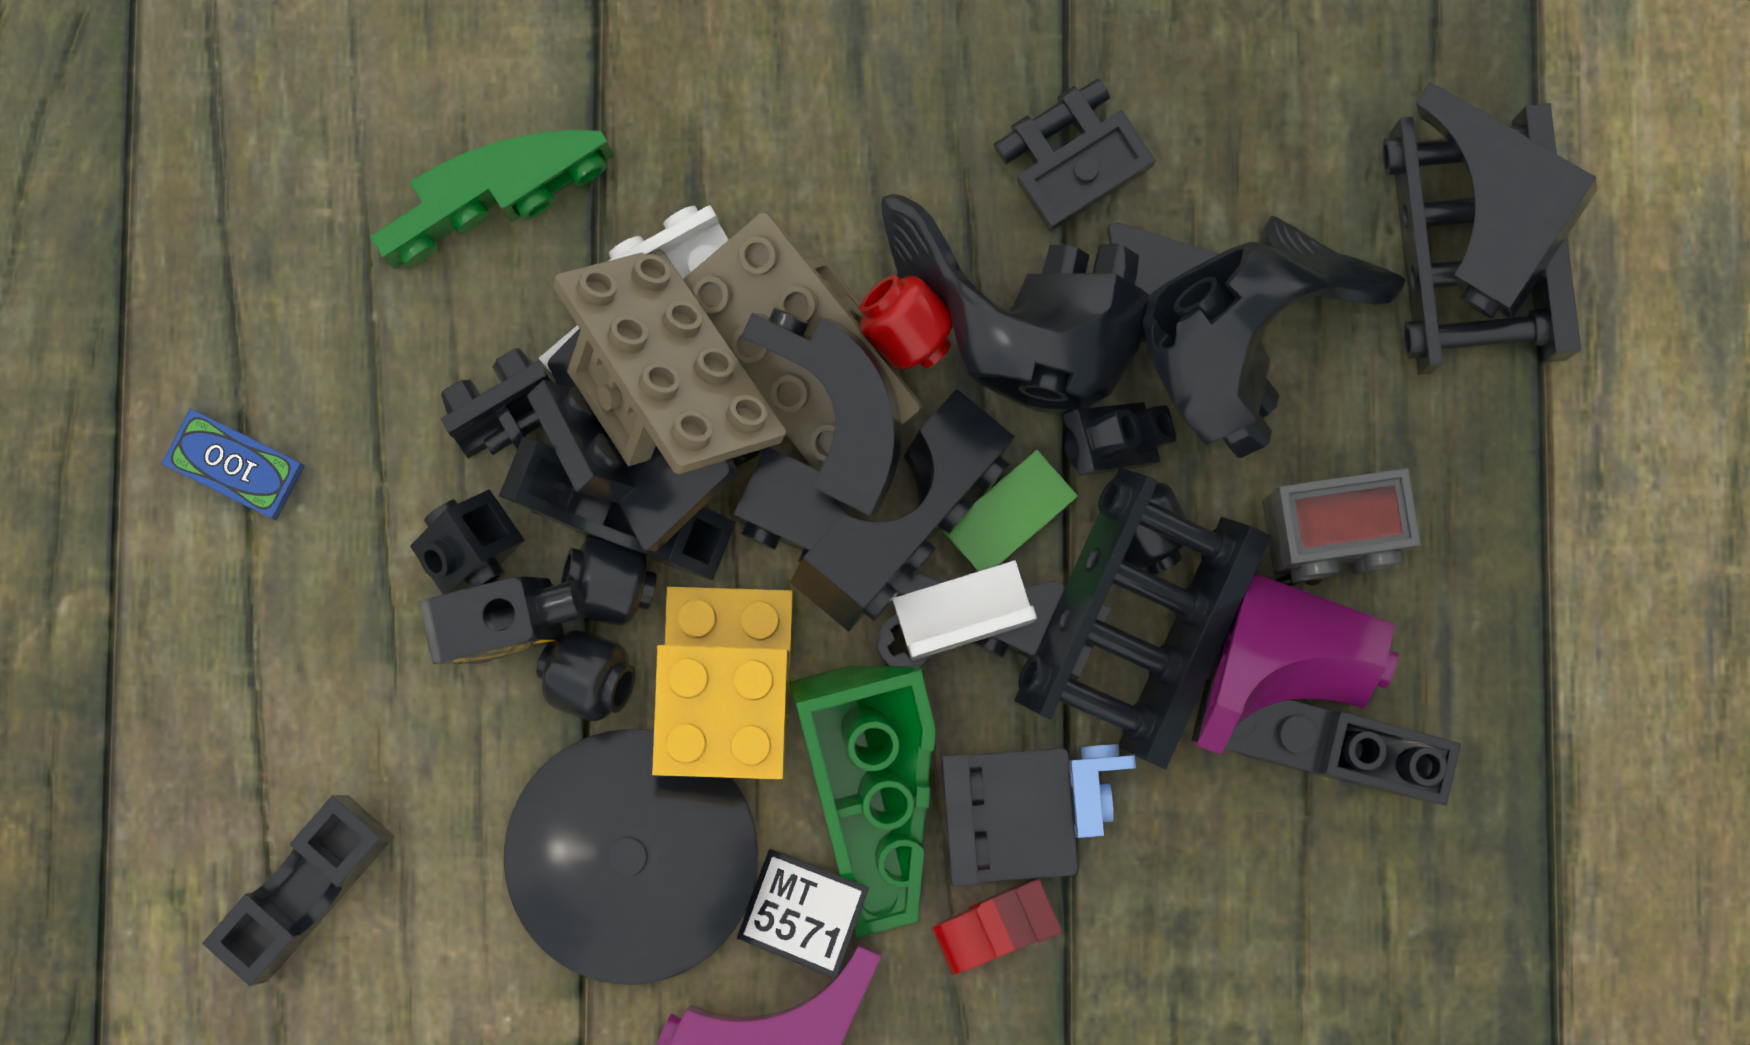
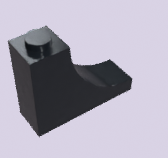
M1429 82L1416 102L1420 119L1434 127L1455 148L1464 162L1474 186L1475 218L1473 231L1463 261L1454 275L1457 286L1464 290L1460 299L1477 312L1489 318H1493L1497 311L1513 319L1597 192L1596 177L1434 83Z

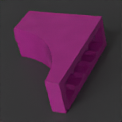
M1254 573L1223 643L1197 746L1222 755L1233 730L1240 722L1261 708L1286 700H1332L1365 709L1376 686L1386 689L1394 675L1399 658V653L1390 650L1395 624Z
M859 943L852 957L836 979H833L817 994L804 1002L772 1014L730 1016L706 1011L690 1005L685 1010L682 1018L671 1013L656 1045H841L878 966L882 953Z

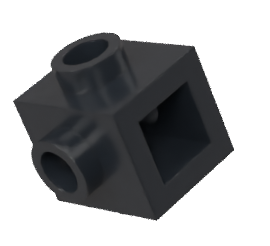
M488 489L463 502L457 503L453 499L437 507L425 517L424 522L428 528L410 547L420 560L424 571L433 579L444 595L457 592L467 586L473 588L497 581L505 573L500 564L525 540L491 490Z

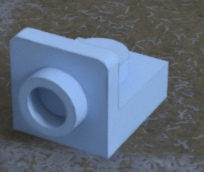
M1119 744L1081 747L1082 760L1069 761L1076 838L1104 836L1103 822H1113L1111 786L1109 783L1099 784L1098 772L1136 768L1135 755L1120 757Z

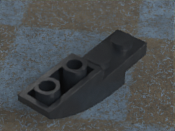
M1208 679L1205 682L1192 742H1198L1213 679ZM1286 700L1261 708L1240 722L1233 730L1224 750L1267 763L1447 806L1461 743L1342 711H1330Z

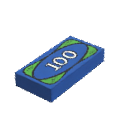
M191 408L161 463L276 521L305 467L302 463Z

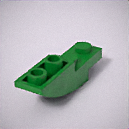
M589 130L533 133L501 140L470 150L435 166L409 181L422 203L369 237L382 257L393 269L402 264L406 267H413L429 258L437 250L435 243L455 230L462 234L484 222L490 214L487 209L496 203L499 204L510 222H513L520 216L524 220H529L540 215L555 202L554 194L573 182L576 186H582L591 182L607 168L605 161L614 155L602 132Z

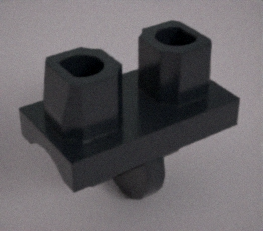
M514 348L496 359L492 367L501 383L483 394L479 393L471 379L460 380L441 393L447 415L440 419L451 438L455 439L468 459L486 448L489 449L492 455L511 444H514L516 449H518L522 436L527 438L526 435L542 426L527 395L543 379L551 382L552 380L539 361L533 363L519 348Z
M1141 402L1076 409L1063 414L1065 424L1070 429L1066 436L1065 453L1070 464L1079 472V476L1118 471L1119 467L1134 469L1159 463L1161 461L1157 448L1177 440L1171 413L1167 405L1146 409L1145 403Z

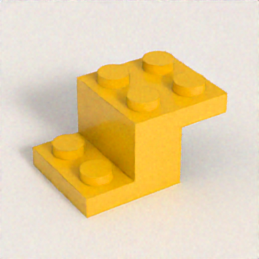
M667 587L665 645L657 646L652 775L784 779L786 717H789L790 707L789 682L791 679L793 590Z

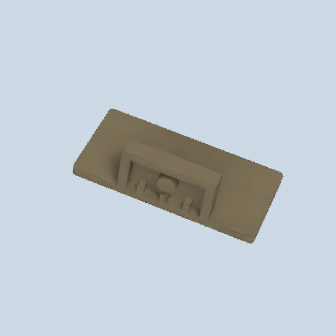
M759 213L683 279L785 428L786 435L812 468L820 471L833 442L835 415L832 402L821 382L807 369L741 337L752 313H760L770 317L774 307L781 309L809 323L805 335L811 338L821 318H830L843 325L870 348L886 371L896 394L901 426L921 410V402L895 369L862 336L860 321L863 313L859 310L861 303L823 255L806 259L771 213Z
M658 249L648 254L638 253L559 273L555 276L553 288L581 330L567 372L628 466L650 460L655 446H657L673 472L683 474L777 445L783 441L786 434L785 428L663 250Z

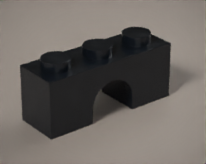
M332 795L291 841L289 845L293 847V850L278 870L257 890L245 894L202 944L249 986L268 982L395 836L349 795Z

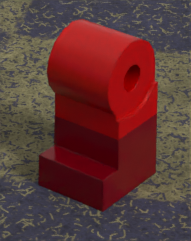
M1038 878L1030 879L969 906L968 910L931 927L951 975L967 971L1035 942H1041L1063 933Z

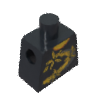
M513 577L419 601L433 664H480L552 644L560 640L564 635L562 623L583 618L586 615L585 598L577 581L572 580L553 585L549 578Z

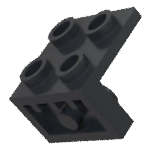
M1057 748L941 757L950 876L953 887L979 885L980 882L1072 876L1077 873L1078 865L1069 756L1066 749Z

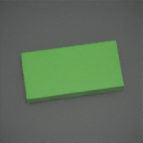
M1035 450L973 504L974 506L950 535L944 530L942 533L976 572L1001 565L1074 502L1078 495L1038 450Z

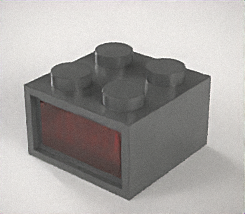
M1408 468L1279 486L1262 501L1267 534L1271 535L1269 548L1273 573L1275 575L1291 572L1292 583L1326 579L1330 577V574L1340 572L1339 565L1352 563L1355 574L1392 569V565L1404 563V553L1421 545Z

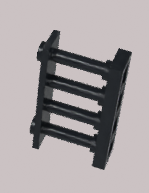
M1551 103L1525 106L1512 120V126L1508 127L1557 154ZM1413 117L1400 118L1389 133L1390 138H1384L1382 157L1386 175L1395 176L1412 321L1405 322L1404 344L1407 357L1409 359L1416 358L1418 375L1430 374L1443 364L1441 354L1443 349L1530 341L1533 347L1540 348L1541 363L1566 361L1581 351L1567 237L1532 288L1535 309H1531L1528 316L1438 325L1434 288L1457 286L1454 275L1463 260L1431 263L1426 227L1474 223L1475 197L1423 202L1419 166L1459 163L1463 161L1447 139L1416 142Z
M1119 467L1115 478L1105 486L1098 502L1099 514L1035 655L1027 660L1021 670L1018 681L1019 691L1014 701L1050 720L1058 702L1061 701L1123 729V735L1119 742L1120 748L1166 770L1271 535L1252 526L1224 517L1220 518L1216 529L1211 531L1149 501L1158 483L1157 480ZM1138 525L1146 527L1201 554L1202 560L1190 587L1182 588L1123 560ZM1112 583L1175 612L1176 618L1163 645L1158 647L1096 619ZM1085 642L1149 670L1148 680L1137 703L1131 705L1070 678Z

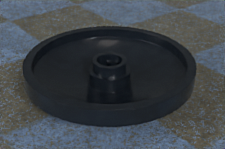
M622 729L607 731L579 740L550 758L527 783L512 811L504 844L505 879L514 910L522 925L540 948L555 961L571 971L601 982L625 985L653 983L684 973L700 964L712 955L736 929L746 912L756 884L759 858L757 832L748 803L733 778L652 775L654 731Z

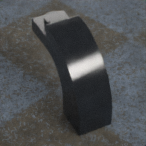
M774 307L770 317L760 313H752L741 337L807 369L821 382L832 402L835 415L834 438L812 487L869 516L877 513L895 476L902 441L900 410L896 394L880 361L859 337L830 318L820 319L811 338L805 335L809 323L781 309Z
M523 436L499 494L500 497L532 510V513L590 537H598L639 552L653 561L712 581L736 523L703 507L656 552L644 550L619 503L577 493L554 448Z

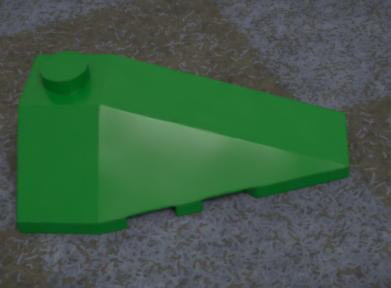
M850 665L790 681L789 685L839 875L870 887L854 929L856 938L918 922L925 851L923 848L926 808H929L930 798L929 774L931 753L934 751L936 734L920 667Z

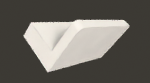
M1016 560L893 599L911 661L1033 624L1037 619L1034 606L1029 604Z

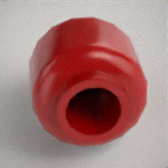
M891 275L879 282L860 304L859 310L863 313L860 321L862 336L897 370L911 369L919 364L923 368H929L939 362L951 347V341L948 339V336L953 328L949 308L917 276H907L900 279L896 275Z

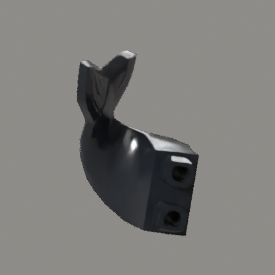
M897 194L882 197V216L897 269V276L900 279L907 276H917L948 306L960 355L968 374L976 382L1013 402L1037 412L1068 413L1076 409L1090 408L1112 394L1137 353L1144 331L1143 318L1149 294L1135 285L1139 262L1138 254L1121 244H1101L1098 247L1093 273H1086L1090 256L1088 253L1070 245H1049L1042 274H1027L1014 305L1008 311L993 303L964 275L936 222L920 204Z
M1271 216L1262 232L1264 244L1248 242L1226 250L1182 273L1150 294L1143 318L1148 354L1174 406L1202 441L1208 445L1222 438L1237 458H1243L1266 447L1271 439L1272 430L1263 417L1268 416L1277 407L1279 394L1267 379L1270 358L1259 340L1266 326L1274 317L1294 302L1314 296L1375 305L1389 303L1400 294L1406 280L1405 278L1369 262L1337 253L1280 218Z

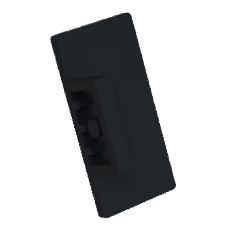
M579 328L548 360V367L556 383L543 379L527 397L575 491L580 494L619 503L642 548L656 552L736 476L737 468L732 459H728L683 474H677L673 472L657 446H655L650 460L628 466L567 372L581 331Z

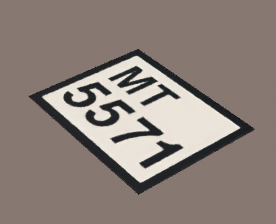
M769 849L737 939L836 979L870 887Z

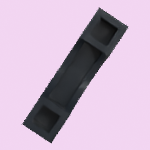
M956 389L919 429L904 455L917 484L918 504L916 510L900 519L888 522L863 521L842 514L803 557L790 583L848 632L864 615L875 621L898 593L891 586L894 580L902 571L913 577L936 550V547L929 541L938 530L942 528L950 535L973 508L974 505L966 499L978 486L987 493L1007 470L1010 463L1002 458L1015 436Z

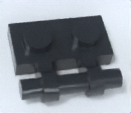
M1098 78L1080 90L1073 86L1057 96L1059 103L1034 119H1031L1028 115L1011 125L1012 132L993 144L997 154L1005 164H1008L1024 153L1034 162L1035 165L1017 175V183L1050 232L1151 169L1156 162L1123 110L1100 122L1093 110L1108 101L1110 95ZM1072 123L1078 129L1081 136L1054 152L1046 139Z

